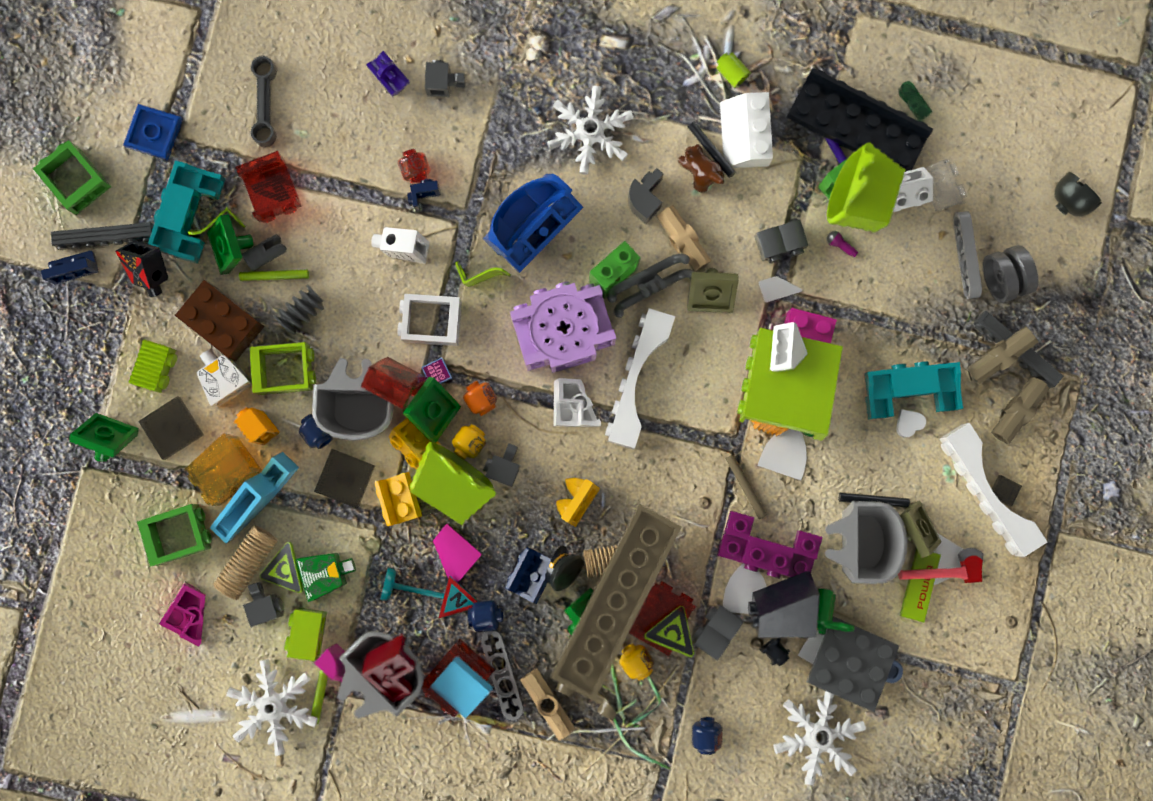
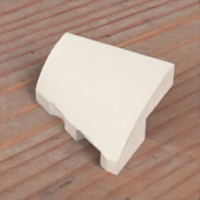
M558 378L554 381L553 426H601L600 419L597 420L591 407L593 404L585 394V387L581 379Z

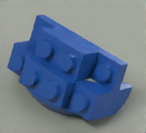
M545 174L542 178L522 185L502 202L494 214L489 232L482 239L520 273L582 210L583 206L571 194L573 190L555 174Z

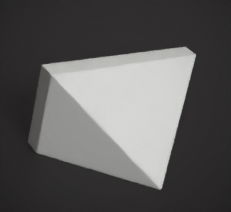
M794 322L776 325L773 330L771 371L794 369L808 354L798 326Z

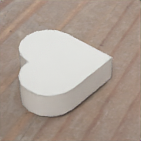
M903 409L899 410L896 426L899 436L903 438L910 437L915 431L925 427L926 419L922 414Z

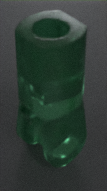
M910 81L902 84L898 94L916 119L922 121L931 115L933 111L920 95L915 85Z

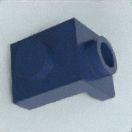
M424 179L418 184L410 185L411 192L407 193L409 206H413L416 212H421L419 199L441 196L439 184L437 181H433V179Z

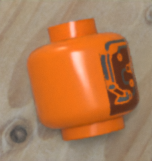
M475 381L466 387L467 392L463 395V400L473 414L482 416L496 407L497 396L489 383L483 382L479 384L478 381Z

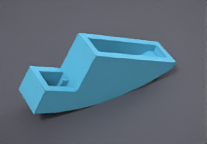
M283 452L273 456L261 473L242 484L211 525L210 529L226 544L230 542L277 495L299 467Z

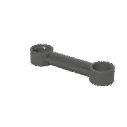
M258 56L251 63V71L257 78V123L251 128V137L259 146L269 147L275 143L277 138L276 132L271 126V81L275 78L277 70L270 58ZM268 63L271 65V69L266 75L257 74V68L261 64ZM262 128H269L271 131L270 137L264 141L258 140V131Z

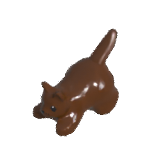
M699 144L687 147L685 156L679 157L678 162L680 166L693 174V186L696 191L704 193L713 183L724 184L725 174L721 166L717 162L710 160Z

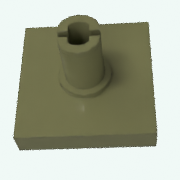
M709 268L705 272H692L687 311L733 313L739 282L738 274L718 273V270L715 268Z
M917 501L900 514V517L906 526L908 541L913 540L921 557L924 558L931 555L942 541L921 501Z

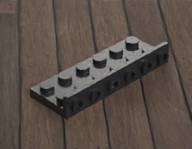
M815 68L811 69L786 117L827 139L835 141L852 152L857 151L867 143H871L873 147L887 155L886 157L899 164V167L905 169V172L913 169L926 140L933 132V128L929 127L925 122L917 121L909 117L905 112L897 111L885 102L876 100L868 96L864 91L856 90L848 86L844 81L836 80L824 71Z

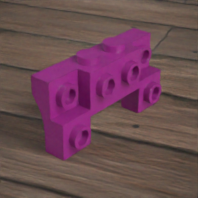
M730 511L717 556L744 563V568L758 572L759 568L767 570L766 575L779 579L781 574L793 577L805 571L812 572L814 560H817L823 537L797 530L794 545L791 548L750 536L755 517Z

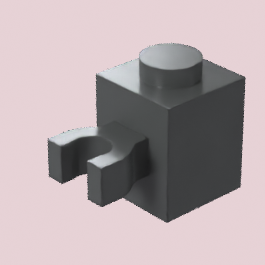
M442 60L426 62L425 91L427 96L450 97V86L465 88V74H451L449 63H445Z
M509 443L503 458L493 455L492 459L488 458L483 470L487 472L485 477L513 487L521 467L519 464L512 462L518 447Z
M262 582L248 585L253 601L244 604L243 607L250 627L283 616L284 606L280 597L277 598L276 594L265 597Z

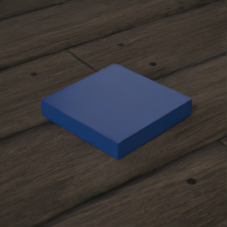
M138 104L123 146L168 161L183 119L180 116Z

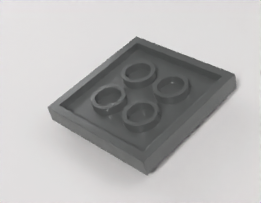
M833 616V622L850 624ZM854 626L853 632L827 629L806 682L871 712H875L899 645Z

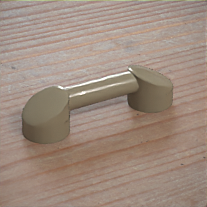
M558 682L555 688L560 693L571 698L575 692ZM598 693L594 701L600 704L597 712L610 720H614L617 714L615 708L607 697Z

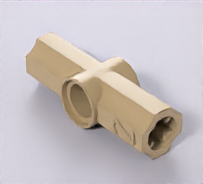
M673 205L657 215V219L668 233L669 240L674 249L679 254H686L690 257L688 264L693 271L697 272L711 262L710 257L698 242L699 238L689 224L684 222Z
M538 668L520 679L536 704L538 712L543 715L558 740L564 739L576 730L574 724L559 703L557 696L552 692ZM546 698L554 701L555 705L550 710L544 709L541 705V702Z

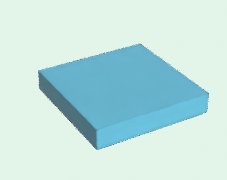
M458 656L455 657L430 687L465 719L493 689L488 682Z

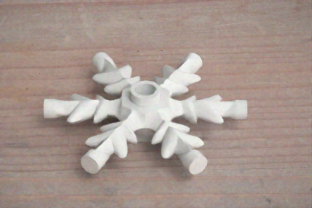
M600 86L592 87L591 98L585 97L589 108L584 107L589 113L586 118L580 117L579 109L575 113L571 102L568 104V107L559 100L553 104V107L562 113L558 118L568 119L567 124L575 123L577 129L575 132L566 129L567 134L555 133L558 138L547 141L548 147L552 150L562 145L561 150L564 151L570 143L574 146L576 140H582L584 146L579 148L578 151L583 152L575 161H581L579 173L583 175L588 174L589 162L595 164V159L592 153H596L592 148L595 142L601 143L602 151L606 148L609 158H612L614 153L619 159L624 161L628 153L619 148L623 143L611 141L614 136L605 137L604 131L607 128L615 131L613 126L625 128L622 122L634 119L632 111L629 110L619 115V110L617 109L611 117L607 114L605 121H600L597 118V114L603 111L599 107L605 102V99L599 100L601 94ZM589 129H591V130H593L594 132H593V133H588V132H586V131L589 130Z
M267 659L260 661L262 674H256L257 678L263 683L259 685L260 688L265 690L263 697H257L255 690H253L251 695L245 686H242V692L230 687L226 696L238 699L239 701L236 703V706L248 704L247 709L254 705L258 708L256 716L248 715L251 720L239 722V725L243 726V728L237 731L233 738L240 742L249 734L250 738L253 739L256 728L258 727L261 731L262 722L268 721L271 726L266 733L272 732L268 739V745L274 742L275 756L285 754L282 741H288V737L281 731L286 728L279 724L282 717H287L290 724L294 720L300 729L303 728V723L315 727L318 718L306 715L309 711L308 708L296 710L298 705L291 709L286 705L288 699H297L294 694L306 692L301 687L311 680L307 672L303 673L296 681L295 677L291 676L288 688L284 684L283 692L278 694L274 691V687L278 682H273L277 670L270 671V661ZM269 704L273 705V712L269 709Z
M825 691L823 702L820 699L817 700L820 712L815 711L820 718L817 723L810 722V713L805 715L803 704H800L799 708H797L788 699L783 704L792 714L788 716V720L798 722L799 724L796 727H804L806 734L804 737H800L795 733L796 739L784 735L783 738L786 742L773 745L776 754L788 751L789 757L798 748L800 753L804 746L811 748L812 754L805 757L809 761L802 767V771H808L804 784L814 786L816 773L822 776V770L819 763L824 764L820 757L822 752L829 753L830 762L834 759L837 771H840L841 766L850 776L857 771L848 761V759L852 758V755L840 752L843 747L835 748L833 741L837 737L845 741L844 736L855 740L856 736L853 733L866 730L863 721L851 724L850 718L842 726L838 722L835 729L830 728L828 721L834 718L830 714L837 708V704L831 705L834 695ZM817 733L821 734V740L819 742H817L816 740Z

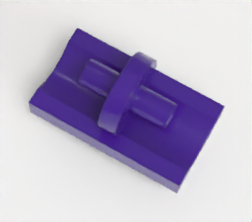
M384 51L373 61L366 64L367 68L392 97L410 84L406 76Z

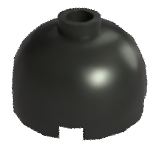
M1068 172L1055 188V199L1058 202L1056 208L1064 215L1070 213L1073 216L1082 217L1096 210L1102 204V200L1086 183L1083 184L1078 181L1080 178L1072 172Z

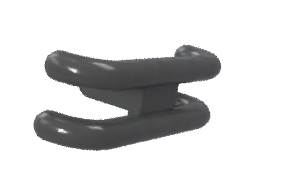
M686 254L672 255L613 286L607 293V299L611 303L616 302L617 295L637 284L639 292L625 298L615 306V316L622 318L626 308L650 297L652 294H656L681 279H691V273L695 272L691 269L679 270L663 279L657 274L677 263L688 264L690 257Z

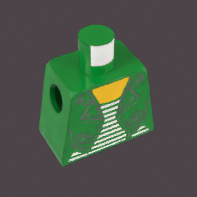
M338 553L296 559L308 602L317 600L346 585L345 575L356 571L353 558L340 561Z

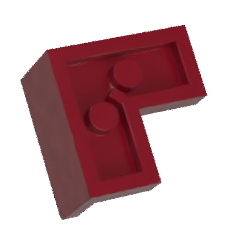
M403 634L366 653L361 674L392 703L412 694L413 686L402 677L415 670L416 662L404 651L406 637Z

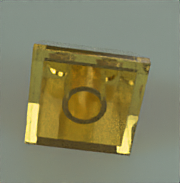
M226 433L217 438L185 468L189 473L187 475L189 481L194 486L200 488L202 499L212 506L222 505L236 494L246 480L262 472V469L239 437Z

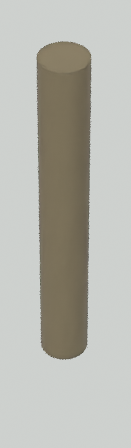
M734 454L728 456L725 459L758 519L765 517L767 514Z

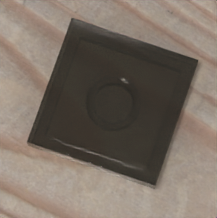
M179 396L138 421L162 460L168 459L204 435Z
M331 449L314 492L358 509L375 465Z

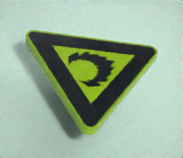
M287 542L261 572L260 578L300 593L303 591L293 544Z
M679 606L644 635L646 640L688 657L694 655L685 608L683 606Z

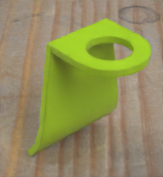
M226 207L206 227L200 230H188V234L197 235L206 231L218 219V217L220 215H223L226 211L243 228H245L246 226L228 207Z
M459 261L455 262L460 278L467 287L495 276H511L504 269L495 267L467 279Z

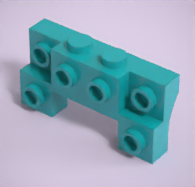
M175 160L167 187L163 189L161 194L162 202L160 208L154 215L155 223L148 244L159 247L161 253L198 264L205 242L201 239L190 237L188 230H191L201 196L219 200L225 178L220 174Z
M928 361L914 363L915 367L907 368L906 364L892 365V369L864 373L868 420L893 417L892 399L934 394L936 412L963 409L960 362L929 365Z

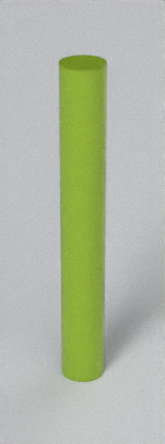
M309 270L239 272L240 281L309 279Z
M321 669L311 716L318 718L317 724H319L328 676Z

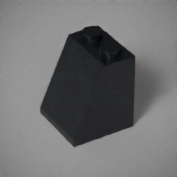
M805 571L752 593V602H748V614L751 616L752 628H756L758 638L816 637L819 592L810 571Z

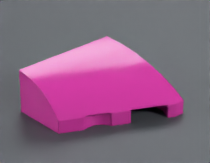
M446 524L433 540L447 577L449 578L450 575L458 583L482 556V553L450 524Z
M184 582L159 624L179 634L182 639L199 647L202 641L205 594Z
M338 644L327 648L314 664L332 680L342 682L345 675V666L339 658L345 651Z

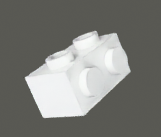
M924 167L904 173L893 212L913 206H921L924 203L933 201V177Z

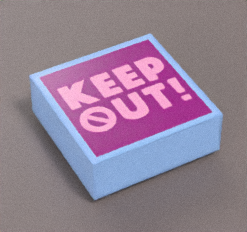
M439 358L421 367L427 379L428 377H433L440 384L453 379L443 358Z

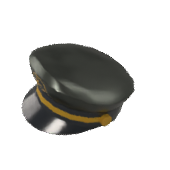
M560 546L553 554L546 570V582L551 585L554 591H562L568 588L580 574L584 565L583 558L578 555H569L567 547Z

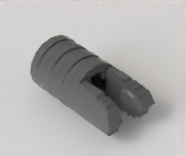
M273 235L242 253V256L250 269L255 271L287 252V248L285 245L280 244L281 237L279 235Z

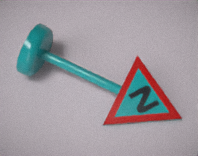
M389 567L380 600L387 601L391 597L392 590L398 589L443 599L438 619L472 608L475 602H479L450 575L445 593L394 583L396 570Z

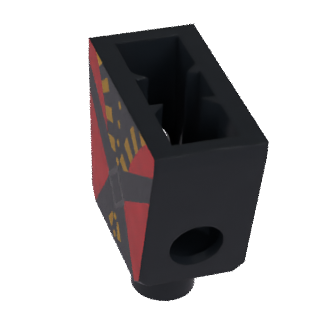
M133 241L115 251L130 281L134 285L146 288L150 297L158 296L163 292L160 284L168 280V273L159 247Z

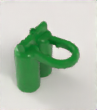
M818 588V634L824 635L826 629L853 632L855 629L853 625L833 622L836 600L834 591Z

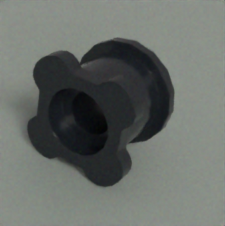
M772 638L759 649L769 657L772 666L776 664L781 666L790 658L788 656L790 650L785 649L781 644V638Z

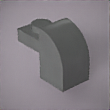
M658 168L653 173L650 171L646 173L641 180L643 184L634 179L629 190V207L634 215L645 224L660 210L662 201L651 193L663 178L664 173Z

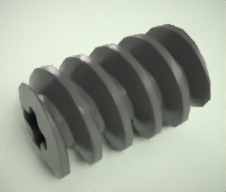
M308 284L306 285L308 293L300 290L301 299L293 296L294 305L286 302L287 311L279 308L280 317L273 315L288 332L294 335L296 334L294 326L303 328L301 320L310 322L308 314L317 316L315 308L324 310L323 300Z

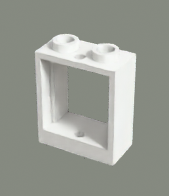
M404 294V300H400L399 306L400 314H403L402 323H398V336H401V340L404 343L458 346L462 305L460 297ZM412 302L450 305L447 337L409 334Z

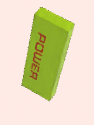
M916 548L911 570L938 569L941 554L932 553L922 558ZM935 578L908 579L900 616L925 622Z

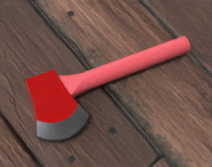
M966 548L958 554L961 564L959 568L900 570L898 577L900 580L964 579L965 583L982 582L984 554L976 548Z

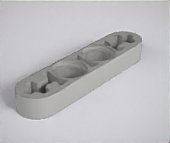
M968 211L956 212L953 217V225L964 295L966 299L980 298L982 285L971 215Z
M498 630L485 632L481 643L502 713L508 720H517L521 717L524 707L503 637ZM489 634H492L493 637H498L499 640L495 643L496 649L502 648L503 652L489 655V652H493L492 645L486 643ZM500 656L505 659L506 665L503 669L498 670L493 667L492 661L495 657ZM504 679L510 680L513 684V688L509 692H503L499 688L500 682ZM514 693L516 694V697H512L514 706H519L515 715L511 711L507 712L506 709L510 706L509 700L503 701L502 697H510Z

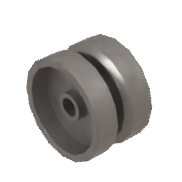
M1016 245L1005 249L1003 253L998 251L984 257V279L990 293L998 302L1004 303L1017 298V295L1022 297L1037 290V268L1032 256L1023 246Z

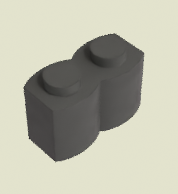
M801 220L757 232L755 235L762 261L769 260V263L782 260L783 255L790 254L791 257L804 253L803 249L809 246Z
M719 604L716 607L712 606L705 615V618H707L706 623L703 627L699 625L692 634L694 638L692 643L715 660L721 657L744 622Z

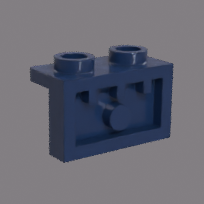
M91 250L48 263V269L40 270L42 279L54 285L99 273L95 254Z

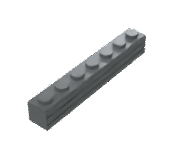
M147 222L51 231V244L58 250H66L71 247L73 249H80L81 246L92 248L95 245L109 246V244L113 243L115 245H122L124 242H149L154 224Z
M987 311L982 312L973 322L978 331L985 333L986 338L995 343L1006 340L1013 335L1009 329ZM1031 348L1018 357L1017 361L1020 367L1031 372L1030 375L1044 381L1049 388L1055 387L1064 377Z

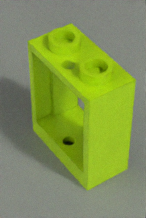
M306 342L250 347L252 393L268 395L312 391L313 384H316L315 371H312L311 363L315 360L313 348H310V345ZM302 352L304 384L267 387L265 355Z

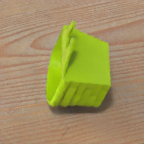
M867 143L859 148L846 160L835 181L827 207L828 223L831 225L838 224L842 227H855L870 232H876L888 226L905 169L899 167V164L894 163L892 159L886 157L887 155L881 153V150L873 147L871 143Z
M428 442L426 451L422 455V460L419 462V467L410 484L411 493L461 525L472 514L474 515L478 509L480 510L490 498L496 495L493 484L483 473L455 453L435 442Z

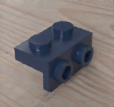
M526 547L520 553L518 563L514 571L509 575L505 589L537 604L547 585L545 575L551 558Z

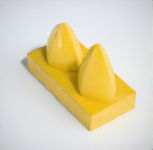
M568 478L565 479V483L574 498L557 500L556 506L561 519L576 527L600 488L588 479Z

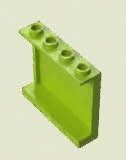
M760 328L756 335H752L749 348H752L753 351L752 356H748L745 370H749L748 378H744L741 392L745 393L744 399L739 401L737 414H741L739 422L743 423L745 419L801 431L814 434L813 439L822 441L828 436L843 346L802 337L808 354L794 369L773 372L771 371L773 330Z

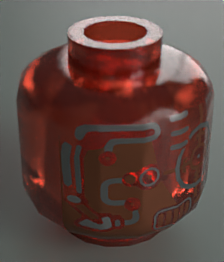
M415 149L402 152L403 157L398 160L397 164L403 180L414 184L428 179L427 175L431 170L425 153H416Z

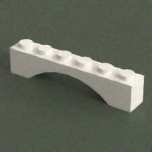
M650 308L647 314L642 313L639 327H642L641 335H635L632 348L636 349L634 357L628 358L625 370L629 371L627 379L622 378L619 392H622L620 401L615 400L612 414L616 416L614 422H609L605 435L609 436L608 442L629 449H635L642 427L635 406L637 377L647 358L658 347L667 342L675 316Z
M970 423L962 424L939 438L942 442V450L947 456H951L955 462V470L959 475L964 476L968 482L966 484L971 494L977 496L981 502L979 503L981 510L990 516L993 521L992 526L994 530L1003 536L1006 541L1005 546L1012 555L1025 557L1047 543L1035 522L1022 518L1009 510L993 493L987 482L982 464L983 442Z

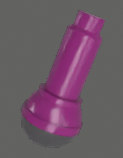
M832 231L828 234L827 242L830 246L839 247L849 256L855 257L858 254V251L852 245L843 240L840 232Z

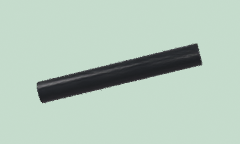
M695 122L690 123L687 128L715 162L721 166L728 178H731L736 171Z
M841 492L838 497L839 502H882L895 507L908 508L910 506L909 498Z

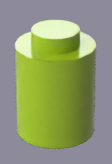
M733 52L729 55L724 53L717 61L719 65L716 69L734 88L739 87L751 74V71Z

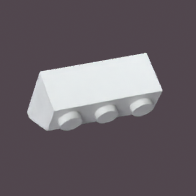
M769 92L745 93L720 102L723 157L732 168L769 167L773 159Z

